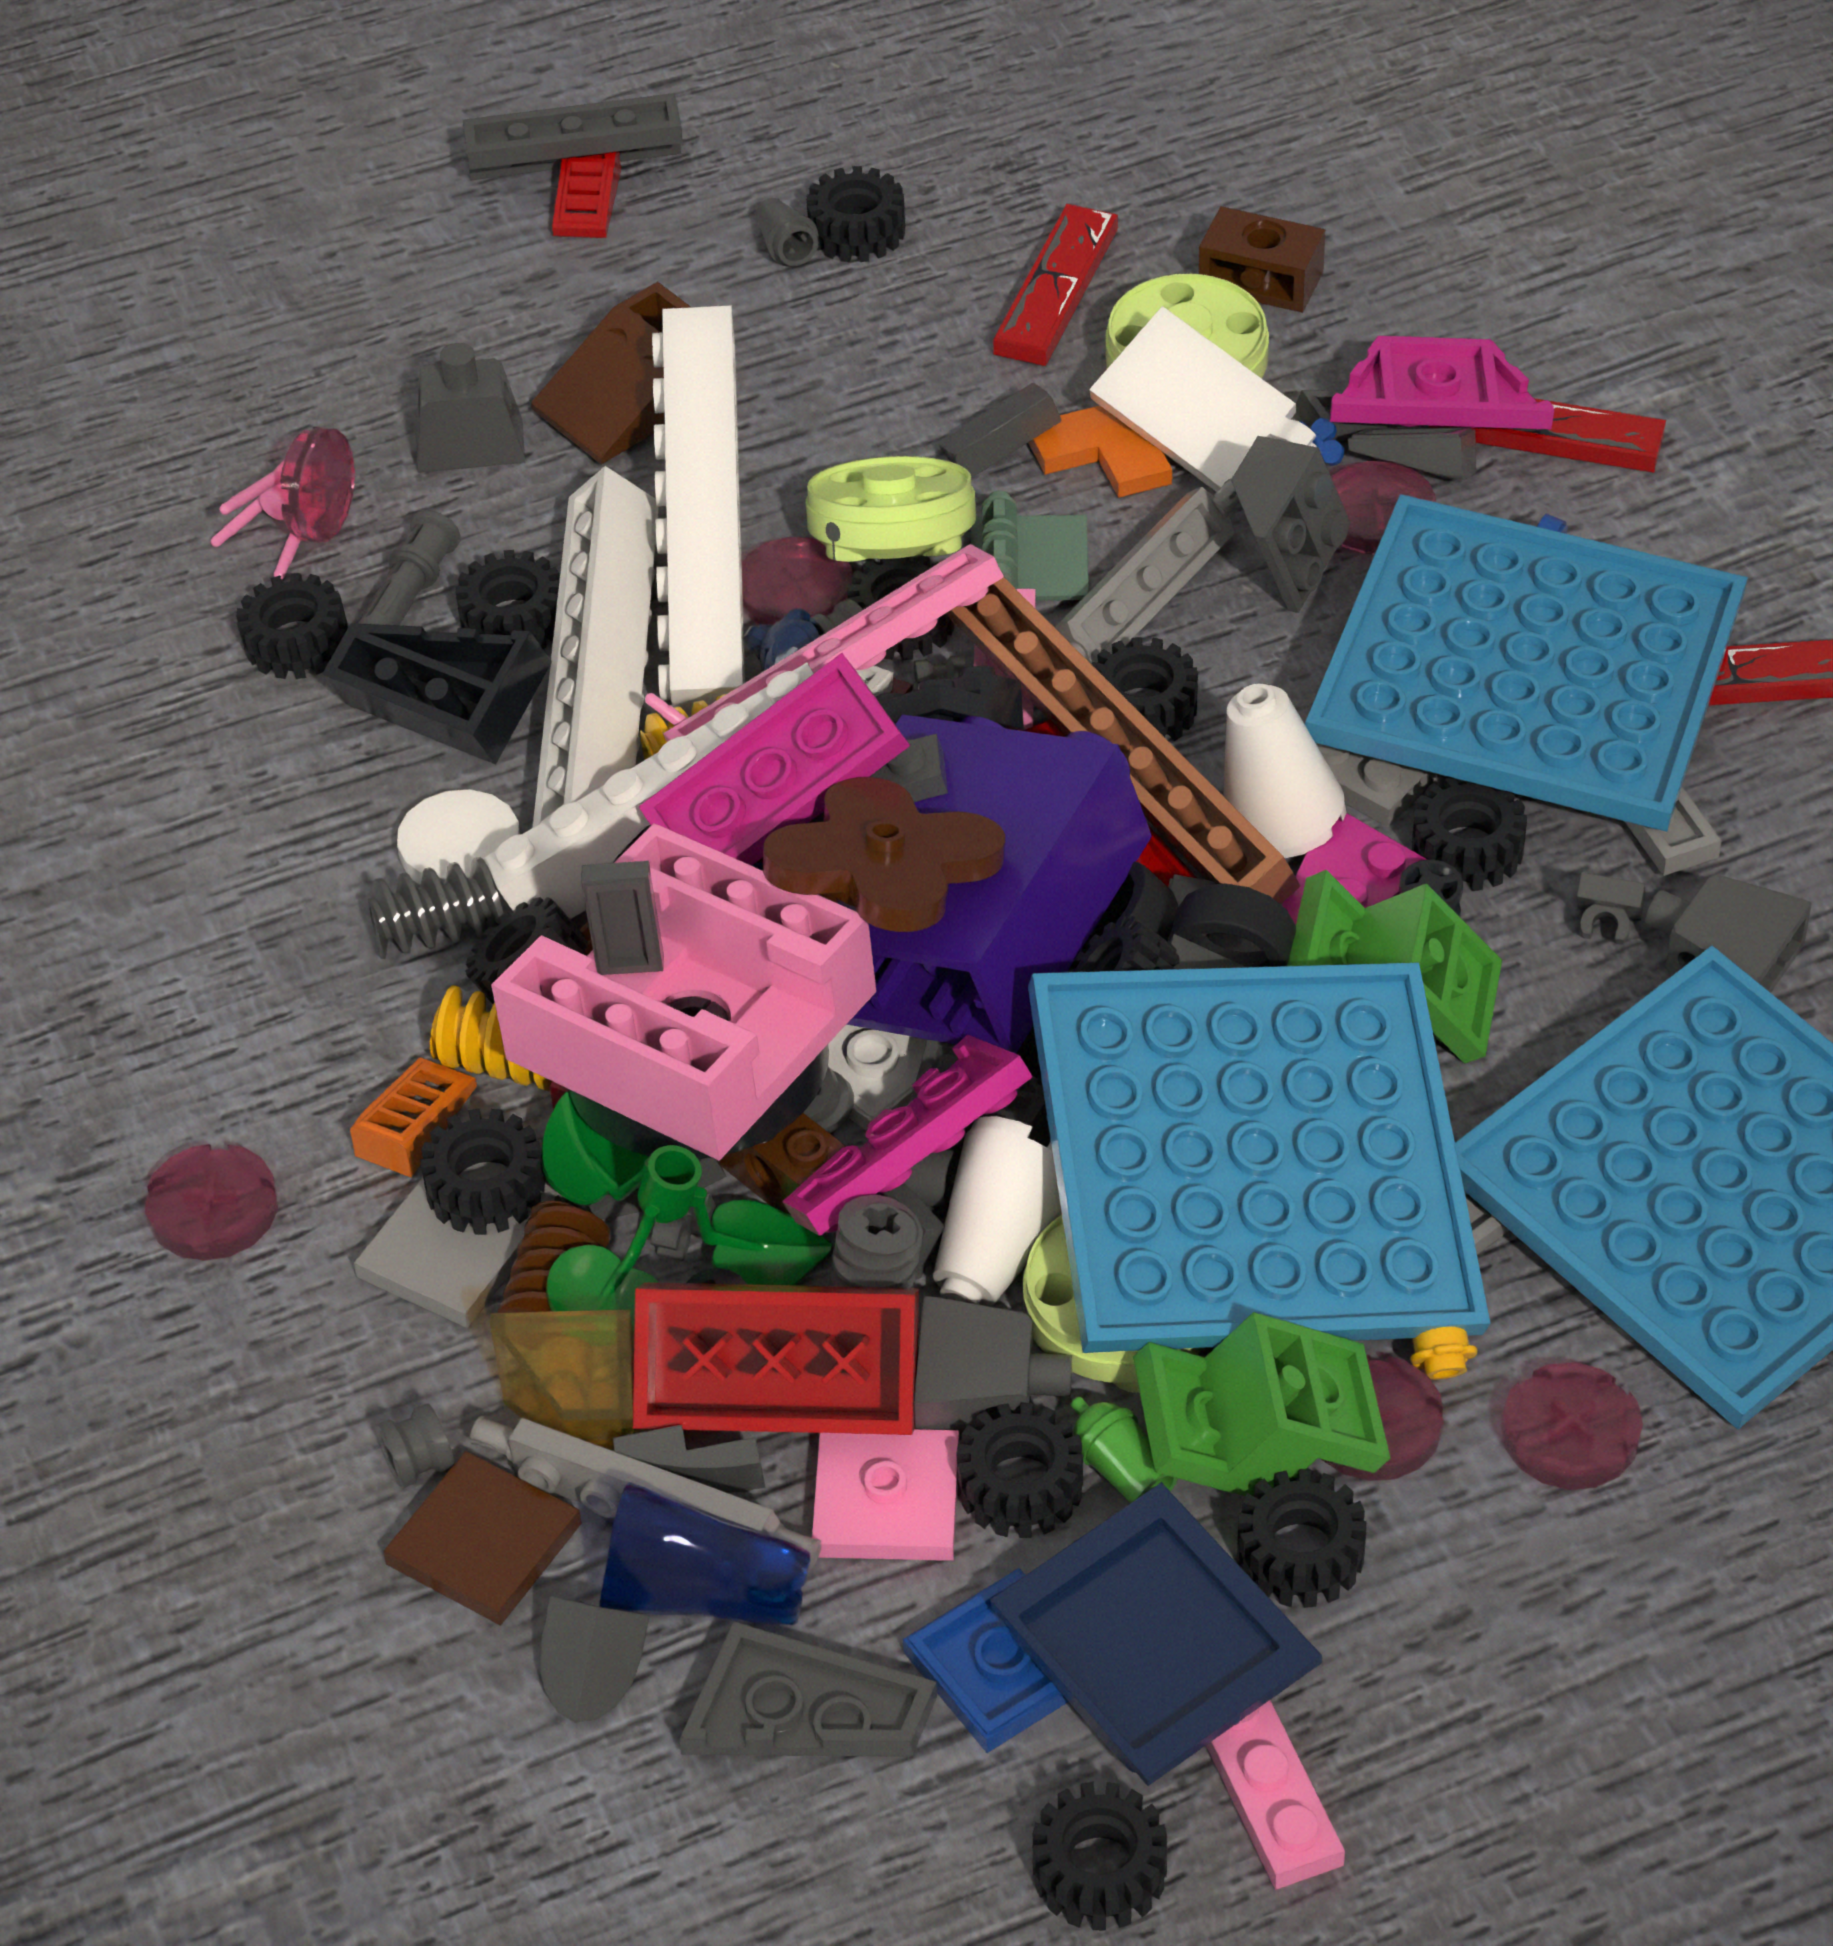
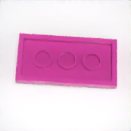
M841 653L642 803L639 808L650 825L653 823L658 824L752 866L763 857L764 842L772 832L789 825L809 823L824 811L825 794L831 786L850 778L870 777L911 745L853 665Z

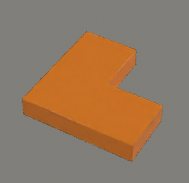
M1100 405L1060 415L1062 420L1060 423L1028 442L1045 475L1099 461L1118 498L1172 484V468L1164 453Z

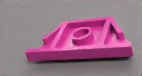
M1377 336L1367 350L1366 359L1359 361L1350 373L1349 384L1342 394L1335 393L1332 397L1330 422L1400 424L1407 427L1432 425L1551 430L1554 406L1548 400L1537 402L1527 392L1529 379L1518 367L1506 361L1504 352L1491 339Z

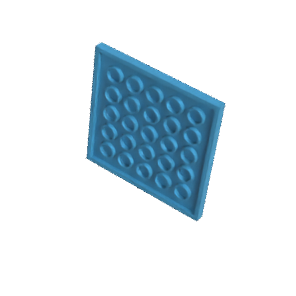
M1400 494L1305 721V726L1315 743L1667 832L1744 597L1748 577Z
M1713 945L1455 1142L1464 1191L1736 1429H1740L1833 1350V1043Z
M1419 963L1032 974L1028 984V992L1083 1353L1140 1351L1148 1342L1173 1349L1217 1347L1253 1312L1352 1341L1415 1338L1425 1331L1440 1327L1462 1328L1467 1332L1468 1336L1483 1335L1491 1323Z

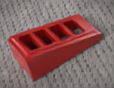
M620 151L562 158L552 224L553 236L607 237L621 174ZM570 210L597 211V213H570Z

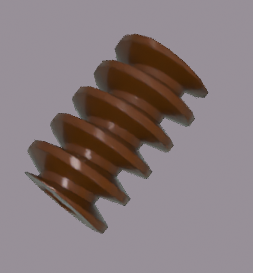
M545 1201L531 1207V1216L524 1228V1238L518 1246L517 1259L511 1267L510 1280L503 1292V1302L496 1313L498 1327L514 1343L530 1350H548L557 1347L561 1342V1338H569L560 1331L547 1300L546 1283L549 1271L556 1259L570 1248L583 1245H596L605 1248L609 1244L611 1236L609 1227L602 1219L591 1212L576 1208L565 1202Z

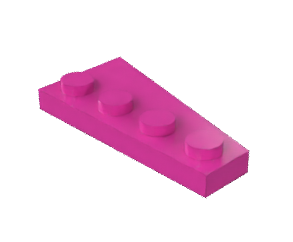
M966 1035L952 1048L958 1057L954 1064L942 1073L939 1072L938 1068H930L912 1084L918 1095L907 1106L893 1110L884 1109L867 1125L868 1129L865 1136L868 1141L861 1148L855 1145L841 1148L782 1201L794 1221L819 1236L824 1232H834L838 1229L839 1212L847 1202L859 1196L874 1195L878 1192L884 1193L899 1187L911 1176V1168L930 1153H939L951 1148L962 1139L965 1134V1127L984 1113L990 1114L1003 1109L1016 1098L1018 1093L1016 1089L1033 1077L1020 1055Z

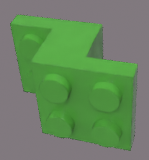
M1327 870L1306 878L1296 923V933L1287 966L1419 963L1435 1038L1444 1043L1464 1064L1486 1056L1502 959L1427 883L1364 908Z
M1253 1312L1206 1357L1148 1342L1133 1356L1155 1473L1246 1496L1248 1493L1254 1497L1255 1485L1261 1480L1265 1479L1274 1488L1275 1473L1287 1470L1291 1482L1299 1476V1469H1307L1318 1458L1375 1473L1391 1459L1364 1344Z

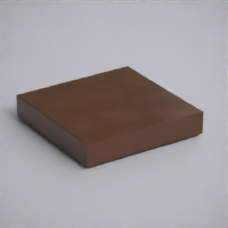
M465 1451L383 1552L386 1565L501 1626L582 1524L580 1510Z

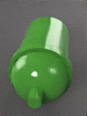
M1077 1397L1072 1401L1070 1406L1079 1415L1073 1429V1436L1079 1435L1083 1462L1086 1465H1092L1129 1503H1132L1161 1482L1171 1492L1178 1479L1155 1473L1149 1437L1138 1425V1418L1129 1408H1121L1117 1404L1110 1402H1101L1089 1406L1082 1397Z

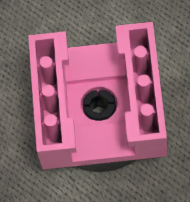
M653 823L614 863L649 861L664 952V970L658 972L601 975L597 973L593 950L586 956L541 935L491 986L506 1059L568 1088L571 1099L579 1114L602 1137L622 1148L646 1156H651L660 1147L676 1145L688 1149L698 1159L714 1158L720 1161L727 1154L772 1140L779 1132L793 1123L816 1097L827 1072L829 1061L828 1044L876 993L869 923L863 920L856 911L822 896L796 894L777 888L766 879L762 870Z

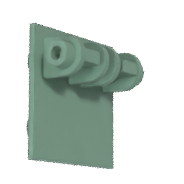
M1001 490L992 492L984 500L982 516L976 517V521L971 527V545L994 556L1004 578L1015 589H1036V601L1082 600L1089 593L1087 514L1017 516L1015 500L1007 492Z

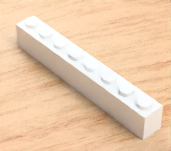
M732 306L662 309L663 332L652 333L654 368L664 367V378H653L655 413H665V424L654 425L656 460L665 459L666 471H655V493L657 507L666 506L667 518L656 519V543L658 554H667L668 566L657 567V593L659 602H668L669 615H658L657 625L659 651H669L670 663L658 666L660 699L663 701L671 700L672 707L680 706L688 717H691V709L694 702L704 700L710 705L715 702L717 696L728 694L745 683L736 363Z
M606 466L569 496L533 827L550 818L562 805L576 802L605 785L606 781L615 773L636 766V756L640 747V737L638 734L640 711L644 703V694L642 693L644 667L648 660V652L646 651L647 633L652 617L650 609L651 589L656 574L653 566L656 544V519H658L659 507H657L654 497Z

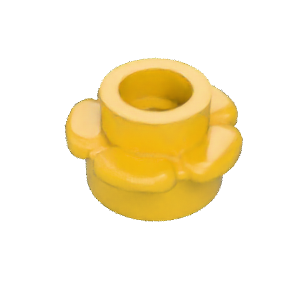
M1440 1327L1425 1331L1412 1338L1415 1353L1410 1356V1361L1413 1367L1425 1369L1427 1379H1447L1464 1374L1467 1371L1466 1362L1468 1359L1474 1358L1478 1350L1476 1346L1469 1345L1468 1334L1464 1329Z

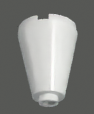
M1252 684L1237 693L1227 706L1223 796L1284 858L1303 855L1325 844L1333 836L1332 826L1339 817L1343 822L1346 815L1343 790L1284 690L1272 685Z
M998 1116L979 1117L966 1133L933 1273L935 1282L941 1287L940 1295L942 1298L988 1307L994 1305L1027 1265L1030 1251L1041 1232L1052 1221L1062 1215L1051 1141L1048 1147H1045L1029 1139L1028 1136L1033 1128L1032 1126Z

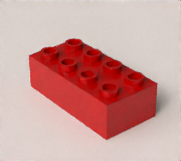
M644 1282L635 1289L633 1429H662L682 1425L683 1430L913 1435L915 1430L914 1397L918 1365L919 1288Z

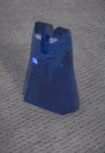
M627 1482L623 1489L613 1523L599 1607L619 1608L653 1615L705 1616L761 1624L794 1625L798 1623L803 1597L801 1588L806 1584L811 1554L806 1549L789 1541L717 1520L633 1482Z

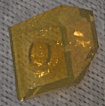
M630 1310L490 1313V1329L503 1401L516 1415L614 1452L613 1438L639 1433L640 1429H633L634 1335Z

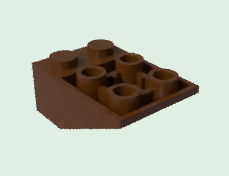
M659 282L617 304L531 402L532 410L601 465L653 435L654 425L665 424V413H655L653 378H664V367L654 368L652 333L663 332L662 309L691 308V306Z

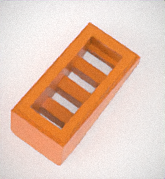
M420 1057L361 1113L350 1128L355 1156L412 1178L421 1165L420 1159H423L421 1150L424 1142L432 1143L430 1132L437 1125L444 1130L447 1129V1118L460 1111L477 1087L476 1078ZM427 1080L447 1089L442 1092L424 1085ZM418 1095L434 1102L431 1105H427L413 1098ZM404 1111H408L410 1113L418 1115L419 1117L413 1119L411 1117L403 1115L402 1113ZM397 1126L405 1130L400 1133L392 1130V1127Z

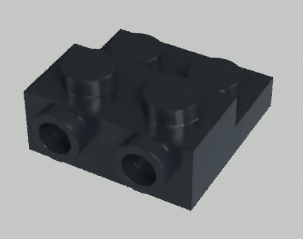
M989 666L962 668L958 671V677L951 680L932 679L920 681L913 684V691L905 694L887 693L875 696L895 724L902 714L959 722L965 717L978 716L992 720L1005 729H1024L1021 681L995 675V669Z

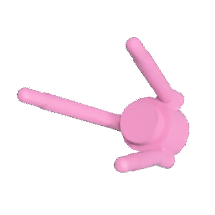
M283 460L274 471L234 495L220 506V513L228 515L258 497L211 538V545L215 548L221 546L263 510L277 520L297 517L274 571V577L280 575L281 580L284 579L309 521L320 510V506L312 500L318 493L316 478L304 465L295 461Z

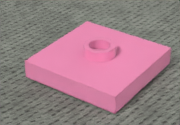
M915 1429L913 1435L820 1433L812 1538L821 1540V1551L818 1558L954 1561L958 1482L956 1453L959 1443V1430Z

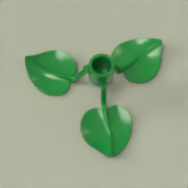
M566 1092L560 1098L550 1115L542 1140L541 1158L543 1172L553 1189L564 1198L576 1204L591 1205L601 1201L608 1193L613 1199L622 1201L639 1188L638 1202L644 1211L640 1225L622 1261L612 1251L604 1247L583 1245L570 1248L562 1253L553 1263L546 1283L547 1300L560 1331L574 1341L588 1345L608 1346L624 1343L634 1338L635 1289L644 1282H659L650 1274L635 1269L633 1266L640 1256L654 1223H670L678 1220L688 1213L690 1207L694 1209L702 1241L708 1245L716 1246L711 1259L712 1268L731 1270L740 1275L747 1285L796 1286L830 1253L832 1244L822 1235L819 1236L797 1224L791 1215L756 1201L732 1200L723 1203L715 1209L710 1224L705 1205L707 1190L703 1187H698L702 1175L701 1163L686 1148L667 1145L656 1149L651 1156L622 1148L602 1137L585 1122L577 1111L570 1092Z

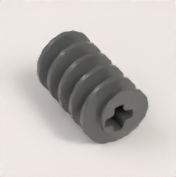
M481 857L472 860L469 878H467L458 863H449L445 883H442L435 870L431 867L423 870L420 888H417L408 873H401L398 876L396 893H392L383 878H377L373 882L371 898L368 899L373 932L381 959L386 958L389 939L394 938L402 952L409 954L411 953L413 934L419 933L427 947L432 949L436 946L438 929L444 928L453 944L460 943L462 924L469 923L478 939L484 938L483 933L486 930L487 918L493 917L497 925L501 923L499 918L504 915L499 891L489 867Z
M874 1194L859 1196L847 1202L839 1212L838 1229L836 1231L828 1286L913 1288L923 1229L918 1217L907 1205L891 1197Z

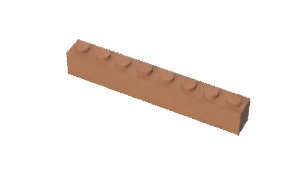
M1004 577L990 585L987 594L979 601L968 606L955 607L947 612L951 621L1007 678L1021 681V692L1049 720L1051 719L1065 735L1075 731H1087L1100 735L1113 744L1119 745L1121 752L1129 763L1130 778L1145 818L1206 880L1214 881L1217 884L1226 883L1250 887L1269 895L1279 904H1282L1301 886L1284 856Z

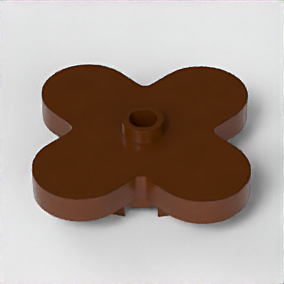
M856 777L840 781L828 789L824 799V822L785 826L775 830L766 838L763 850V873L771 884L784 891L803 895L820 894V896L835 903H838L840 900L848 905L855 906L859 916L875 927L896 932H912L929 928L943 918L946 911L949 884L980 881L993 876L1002 868L1005 852V833L993 820L974 813H920L917 811L910 793L901 785L882 778Z

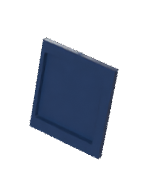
M1162 1482L990 1599L992 1609L1011 1629V1634L1015 1641L1129 1771L1137 1773L1147 1786L1164 1776L1228 1729L1237 1725L1242 1719L1323 1663L1322 1654Z

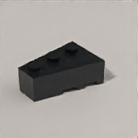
M351 623L322 675L347 705L496 765L552 661L530 631L512 630L511 635L479 634L476 629L458 628L457 633L426 632L422 626Z

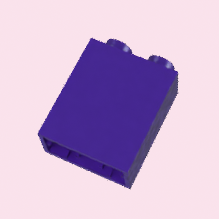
M902 714L895 725L906 740H914L937 734L944 752L948 793L914 802L917 811L923 814L969 812L993 820L1005 833L1004 863L1002 868L989 878L974 882L949 884L945 914L938 923L929 928L912 932H896L869 924L876 993L846 1025L954 1045L958 1044L966 1035H970L1016 1054L1034 1026L1028 992V984L1032 974L1068 972L1128 876L1133 862L1138 860L1152 837L1130 778L1129 763L1118 744H1113L1104 737L1087 731H1075L1062 737L1005 729L992 720L978 716H969L961 719L959 722ZM839 900L838 904L856 911L855 906L848 905Z

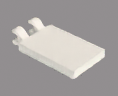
M1163 306L1089 389L1090 397L1093 401L1216 492L1228 479L1233 478L1257 436L1317 447L1312 443L1316 438V434L1303 423L1291 420L1296 413V403Z

